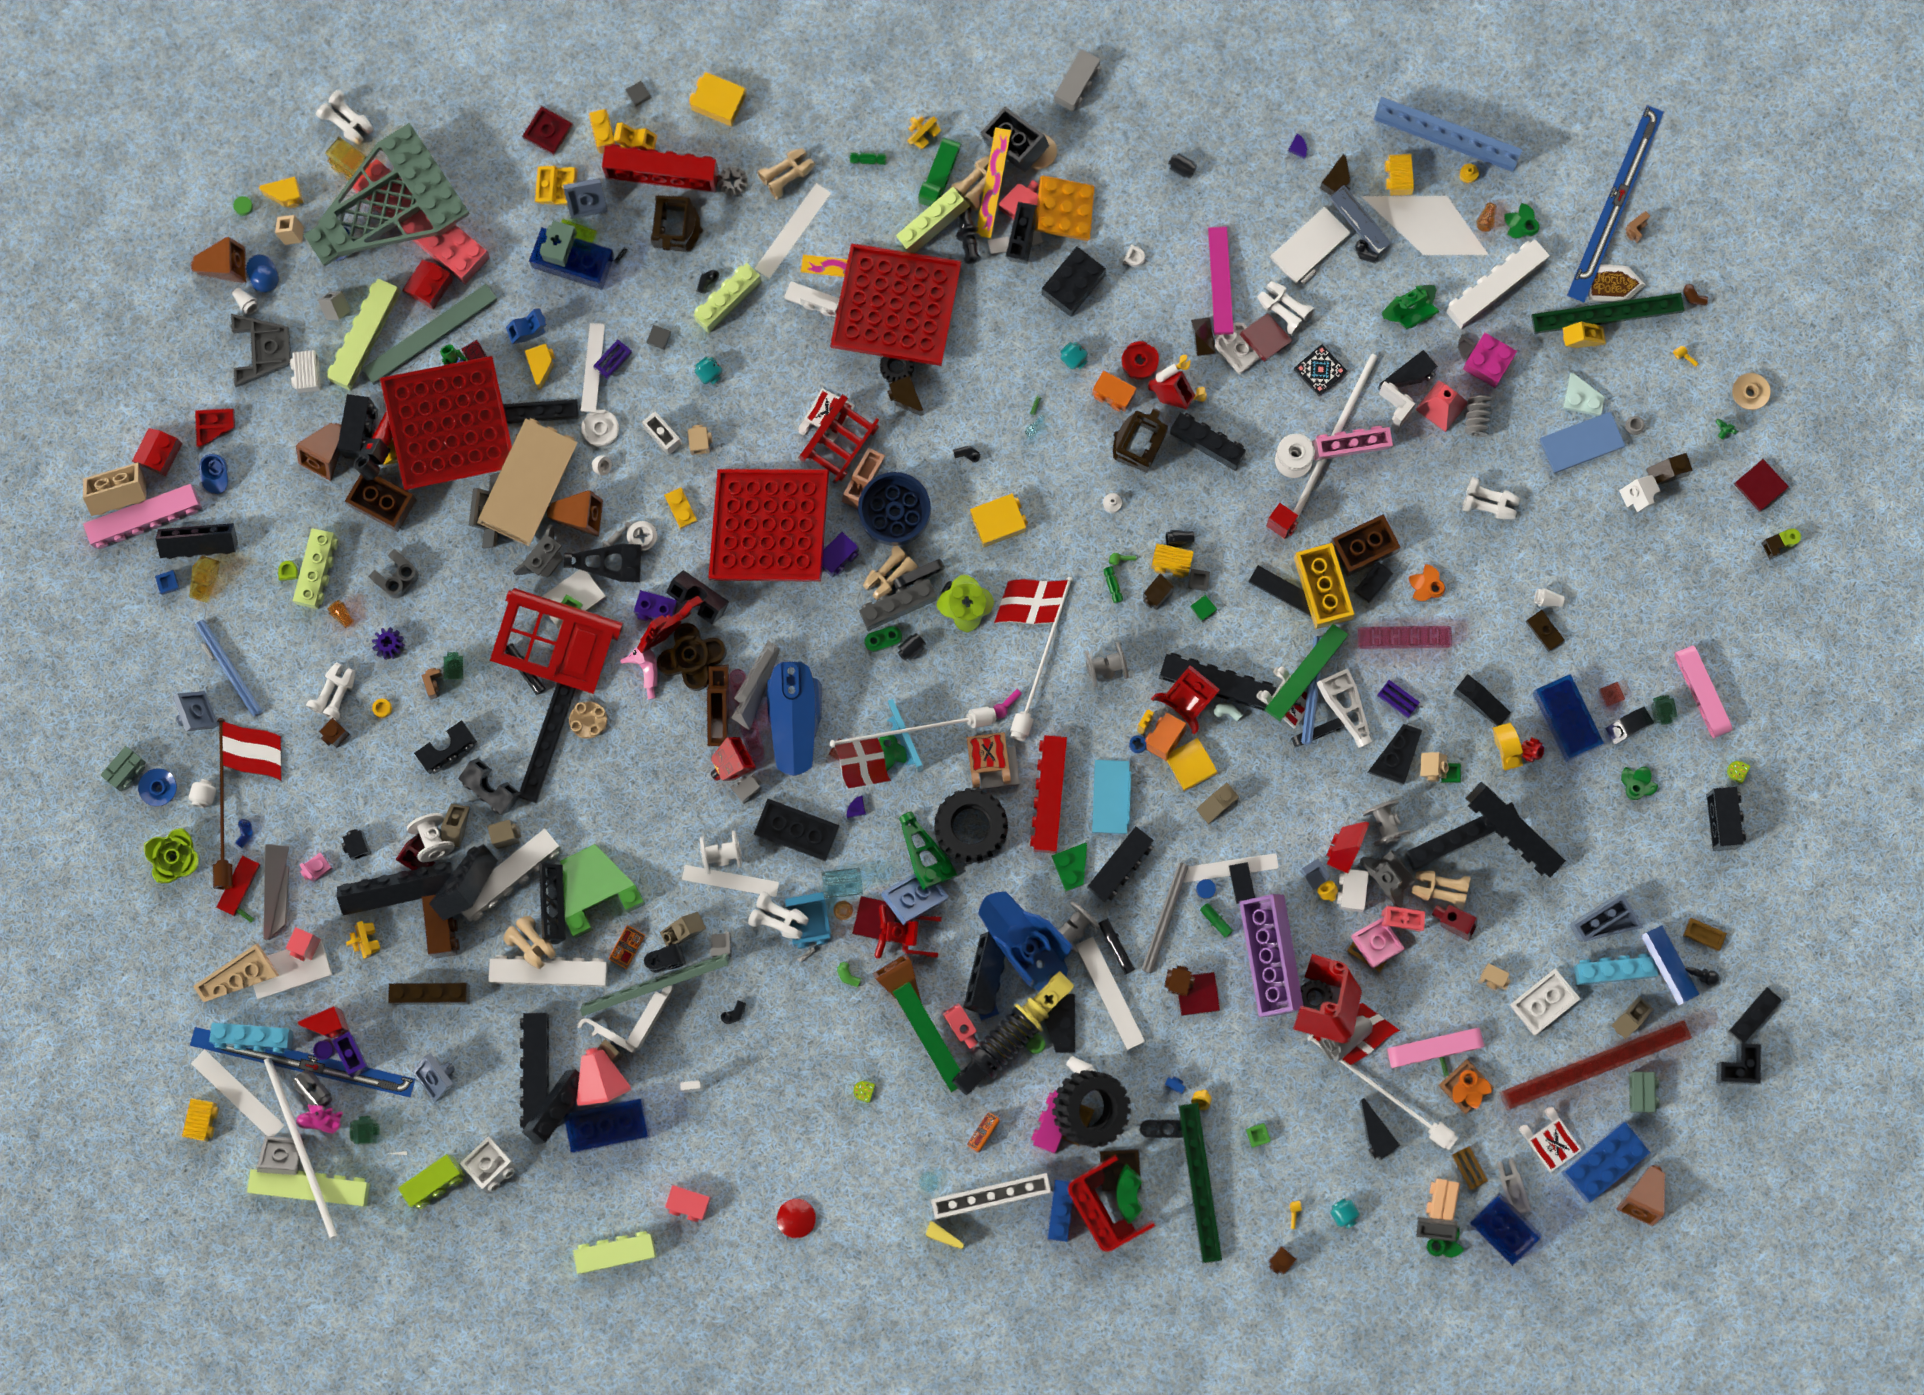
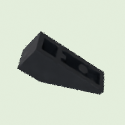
M1018 202L1005 256L1009 261L1028 264L1033 240L1036 205Z
M1423 349L1379 384L1378 389L1380 391L1384 381L1388 384H1394L1397 388L1419 384L1424 380L1430 381L1436 376L1435 372L1438 366Z
M1468 674L1453 692L1496 726L1502 725L1511 713L1483 685Z
M1363 1098L1359 1103L1367 1144L1370 1147L1368 1151L1374 1159L1382 1160L1398 1148L1400 1144L1366 1099Z

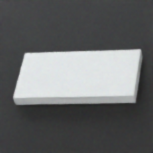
M1323 207L1277 249L1270 258L1297 284L1343 242L1351 232Z
M322 939L312 960L305 959V961H301L289 955L291 951L287 949L268 955V959L279 976L253 985L257 999L260 1000L333 976Z

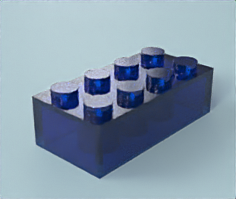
M541 227L529 259L531 267L603 290L614 259L612 249L575 238L565 267L546 262L540 254V248L542 243L546 242L547 229Z
M1571 674L1535 689L1532 694L1565 762L1600 748L1604 744Z
M641 1098L567 1113L564 1117L570 1152L572 1154L650 1139L644 1100Z

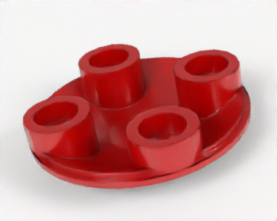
M802 1199L786 1201L781 1205L777 1213L779 1229L783 1234L791 1238H802L808 1235L816 1223V1214L813 1207Z

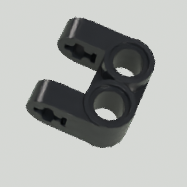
M678 943L649 952L644 957L645 966L653 973H660L686 965L682 948ZM656 959V960H657V961L655 962L656 965H655V966H652V964L654 963L653 960Z

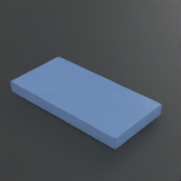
M1611 411L1539 439L1554 474L1625 447Z

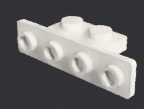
M792 281L784 296L786 300L802 305L808 310H816L825 316L836 317L840 298Z

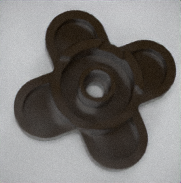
M683 623L674 632V648L665 650L658 656L657 666L667 676L682 674L684 684L690 690L700 691L709 684L708 667L722 662L726 657L727 649L720 639L708 638L702 640L700 631L694 624Z

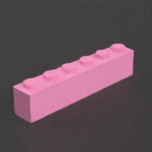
M188 484L139 504H134L83 523L90 545L94 548L102 549L113 541H124L129 535L133 534L136 536L144 533V530L148 528H159L164 522H175L186 514L188 516L194 515L202 507L195 488Z

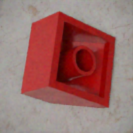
M422 260L402 291L434 310L454 279L450 272L435 263Z
M148 428L132 462L139 463L140 466L166 477L183 443L178 438L163 431Z
M1368 822L1344 826L1339 834H1334L1331 844L1334 846L1330 845L1326 854L1329 857L1327 865L1349 873L1369 826Z
M335 1006L298 1021L299 1026L331 1039H335L350 1031L342 1010Z

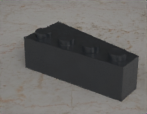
M484 844L479 847L474 846L470 848L465 858L429 905L443 921L472 908L498 860Z

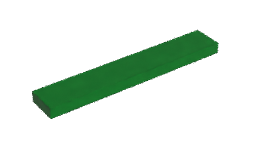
M1332 624L1268 704L1265 711L1281 722L1343 644L1348 634Z
M907 982L892 992L952 1093L958 1089L952 1083V1080L961 1070L910 982Z

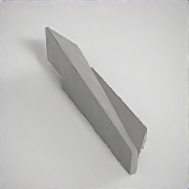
M769 640L734 697L740 704L734 712L732 719L747 729H750L766 689L767 681L770 678L780 651L779 647Z
M265 844L264 940H270L276 932L287 924L290 868L286 866L289 852L288 846Z

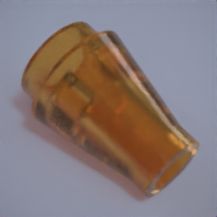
M1486 203L1485 208L1476 220L1479 230L1489 232L1494 228L1497 208L1495 204Z
M337 600L327 608L329 615L345 628L354 623L344 602L341 603L340 600Z
M839 901L834 906V915L840 920L850 918L853 913L852 905L847 901ZM844 908L847 909V914L845 915L840 913Z

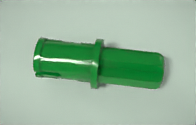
M1209 903L1201 907V913L1224 938L1234 931L1223 920V916H1220Z

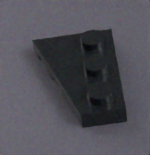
M1403 724L1367 773L1404 785L1422 730Z
M1067 994L1047 1013L1049 1017L1045 1019L1055 1053H1075V994ZM1045 995V1001L1050 1002V996Z

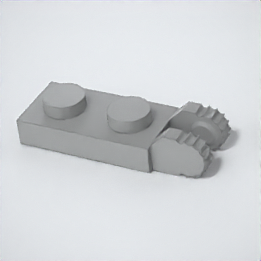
M1509 1159V1165L1513 1172L1509 1176H1506L1503 1163L1501 1161L1497 1162L1501 1175L1500 1180L1512 1216L1532 1211L1514 1159Z

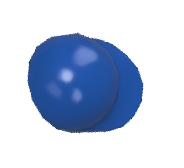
M258 254L252 256L246 266V272L252 286L259 292L266 293L272 291L279 282V276L274 263L265 255Z
M218 454L205 455L199 463L202 486L206 491L214 494L223 493L228 486V465L225 459Z

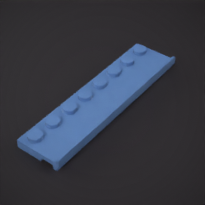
M1384 97L1380 98L1374 117L1375 121L1511 172L1514 171L1523 150Z

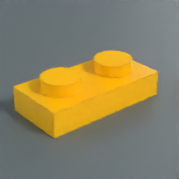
M681 487L664 495L680 530L698 522Z

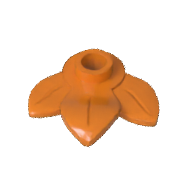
M1425 564L1423 574L1411 575L1408 578L1410 585L1416 590L1413 598L1418 601H1427L1431 597L1439 598L1445 592V585L1439 580L1438 570L1429 564ZM1437 586L1439 591L1434 592L1432 587Z
M1465 1070L1459 1076V1083L1453 1087V1100L1455 1103L1465 1100L1469 1106L1477 1109L1482 1102V1094L1491 1093V1086L1486 1079L1479 1078L1476 1072ZM1467 1076L1472 1078V1082L1470 1084L1466 1083L1465 1078Z

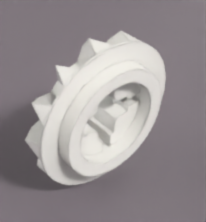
M636 522L628 529V543L642 544L641 551H646L657 542V531L649 522ZM640 529H642L645 535H649L645 537L644 543L640 538H636L640 536Z

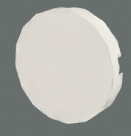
M596 410V412H590L583 420L582 434L590 445L605 447L616 440L619 434V424L612 413L606 410Z

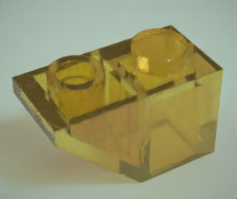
M202 555L192 566L190 598L205 603L208 602L218 577L220 561Z

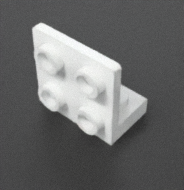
M1384 381L1379 395L1397 407L1392 417L1393 424L1391 427L1398 431L1411 415L1415 403L1407 394H1401L1394 384H1388Z

